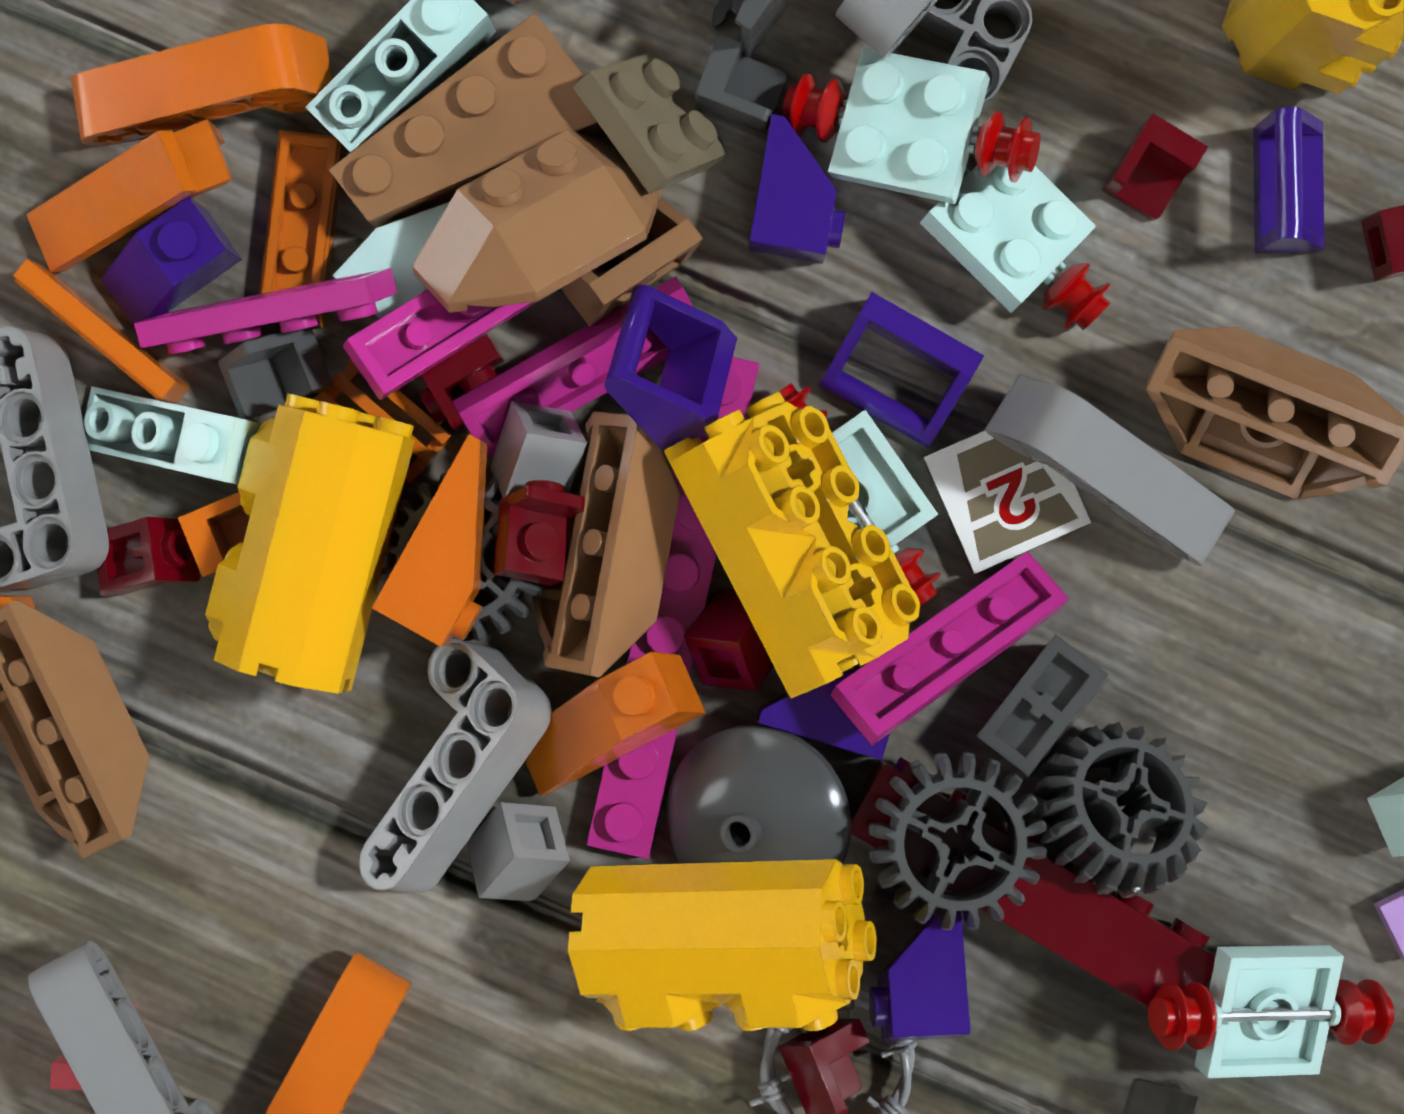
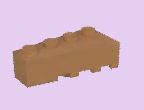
M534 12L331 167L329 171L366 220L376 229L450 202L460 187L566 129L597 139L607 134L573 89V86L584 77Z

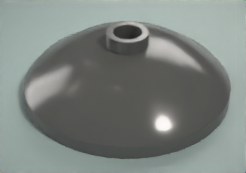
M735 726L717 732L700 742L685 756L676 769L670 783L666 801L668 836L679 864L837 859L844 864L849 850L852 826L851 812L844 787L838 775L824 756L805 740L790 732L770 726ZM735 822H741L749 828L750 841L743 840L736 834Z

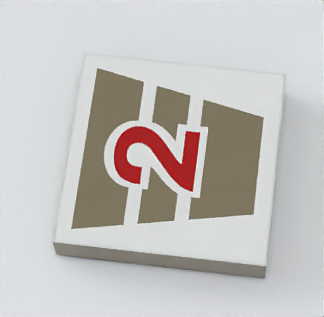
M986 431L922 458L972 574L1091 523L1075 484L1048 465L1013 451L994 439Z

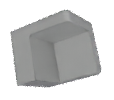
M511 401L490 464L491 472L497 478V482H499V490L502 497L525 486L526 482L532 480L554 481L564 486L563 492H570L587 444L571 411Z
M500 802L467 843L479 898L535 900L570 862L557 810L553 806Z

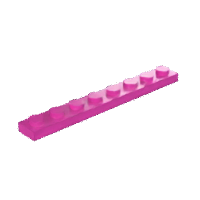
M736 357L732 358L717 420L739 409L745 420H747L748 413L746 408L751 403L759 362ZM705 435L700 437L702 443L707 441ZM671 467L670 472L679 490L680 497L657 621L631 646L627 664L649 652L676 654L681 656L690 676L693 659L684 635L705 609L716 553ZM678 728L604 765L587 846L649 859Z

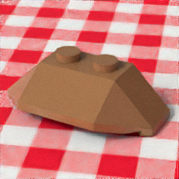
M566 129L457 189L412 266L414 275L449 313L467 311L469 305L498 307L537 302L646 240L656 213L658 201H660L663 194V189L649 194L613 143Z
M1236 326L1174 330L1146 384V390L1152 402H1155L1162 421L1180 454L1296 500L1343 493L1366 485L1368 488L1387 486L1404 458V415L1358 376Z
M592 412L585 424L587 430L583 434L587 444L569 492L570 494L585 497L583 512L568 518L564 581L553 586L541 584L544 587L543 594L541 596L533 595L532 600L538 631L545 645L543 652L545 667L601 677L657 621L680 493L662 450L628 414Z
M19 600L7 603L0 608V737L36 812L60 836L72 842L77 854L82 859H85L132 836L149 754L95 642Z

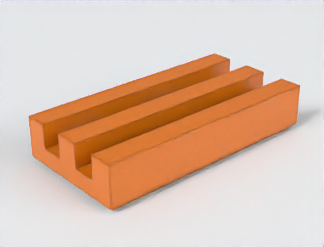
M351 358L347 361L348 365L342 372H338L332 378L333 385L314 399L341 406L336 400L344 393L369 415L395 420L352 383L360 371ZM398 389L387 397L434 437L426 447L416 437L411 435V439H415L412 452L418 457L409 465L405 480L413 484L454 436L441 425L438 426L433 418Z

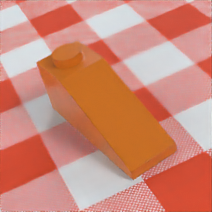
M468 434L372 606V609L440 647L449 645L454 636L463 641L472 629L482 609V606L473 601L481 588L487 444Z
M649 652L596 680L553 711L546 732L525 760L539 795L546 796L705 714L706 712L681 656Z

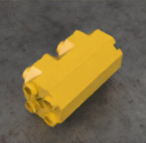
M1230 0L1222 28L1229 42L1233 40L1240 54L1237 59L1245 74L1290 90H1294L1304 84H1309L1339 95L1348 87L1354 88L1362 72L1372 74L1378 64L1386 58L1391 60L1395 56L1402 41H1404V0Z
M779 391L746 408L750 419L745 420L739 409L704 427L707 433L705 435L707 441L702 443L700 437L695 439L686 438L664 450V453L789 697L792 699L843 676L842 672L857 664L862 666L907 640L909 623L919 617L920 602L898 563L886 534L872 524L861 528L847 520L849 504L855 502L859 496V482L836 442L824 414L812 406L799 409L785 402Z
M287 393L285 405L278 404L276 416L262 423L257 433L249 439L237 487L241 495V506L246 515L250 517L244 542L232 547L227 552L225 559L218 564L205 613L209 621V631L213 638L218 641L213 661L238 672L256 676L257 671L274 676L275 682L336 694L343 693V690L346 692L352 690L415 439H411L414 425Z
M837 859L591 866L572 894L571 913H583L581 931L569 932L568 953L580 995L587 998H598L596 1002L603 1004L612 1013L615 1025L623 1031H632L640 1028L675 1027L683 1031L697 1030L709 1024L713 1019L712 1010L723 1004L733 1012L737 1026L744 1031H756L763 1028H802L807 1031H819L833 1025L837 1021L838 1009L848 1005L851 1000L857 999L860 990V978L863 973V961H873L876 954L877 937L873 922L865 921L861 903L864 893V879L861 867L857 864H842Z

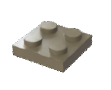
M655 51L589 71L573 86V89L649 194L709 170L728 155V152L718 140L717 130L711 120L703 113L697 111L680 87V79L675 70L667 62L661 60Z

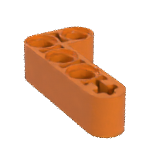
M274 23L241 29L83 71L71 77L81 143L92 146H104L145 138L156 131L176 130L206 119L212 121L264 107L286 113H306L309 111L305 107L324 89L333 77L327 41L323 36L293 25Z
M356 952L341 975L265 1114H341L413 982Z

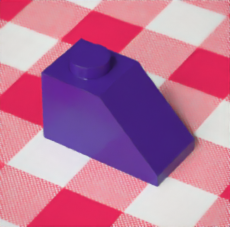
M771 115L749 251L823 263L827 247L837 249L840 247L846 211L834 209L837 190L785 116Z
M188 196L135 233L100 280L135 328L134 323L169 312L242 259L207 209Z
M860 664L855 665L853 669L850 668L842 672L843 676L792 699L788 693L760 706L757 721L760 724L879 760L883 759L890 735L889 733L871 746L830 696L837 684L864 666H860Z
M940 908L936 909L931 918L916 931L877 976L878 987H871L869 991V1014L872 1026L881 1027L882 1042L950 1039L971 1034L961 911L956 912L955 925L952 930L948 931L941 928L939 924Z

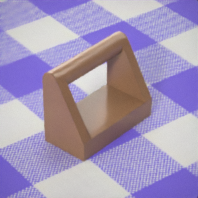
M661 198L658 201L656 213L649 231L655 239L653 242L600 277L590 271L561 288L589 327L628 302L635 286H651L686 263L703 240V237L690 220Z

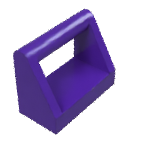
M1300 107L1277 108L1253 127L1255 253H1317L1325 249L1323 122Z
M637 285L633 288L605 380V389L661 450L671 447L686 438L695 439L707 434L704 427L715 422L718 418L737 337L722 320L648 285ZM649 327L669 349L659 385L635 375Z
M871 292L818 386L858 409L866 410L872 417L929 448L973 377L984 355ZM866 328L953 377L930 419L923 417L842 370Z

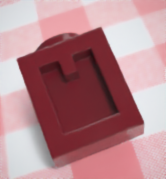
M487 334L421 375L428 388L419 392V395L438 426L448 421L452 429L456 431L465 428L464 421L453 403L455 399L451 392L461 388L463 393L466 394L498 376L493 368L505 362L493 339Z
M532 480L526 482L525 486L501 498L494 574L550 586L564 581L568 518L584 511L585 497L563 492L564 486L554 481Z
M144 517L107 529L109 537L108 554L105 561L97 568L100 595L121 596L164 583L191 584L200 580V570L178 519Z

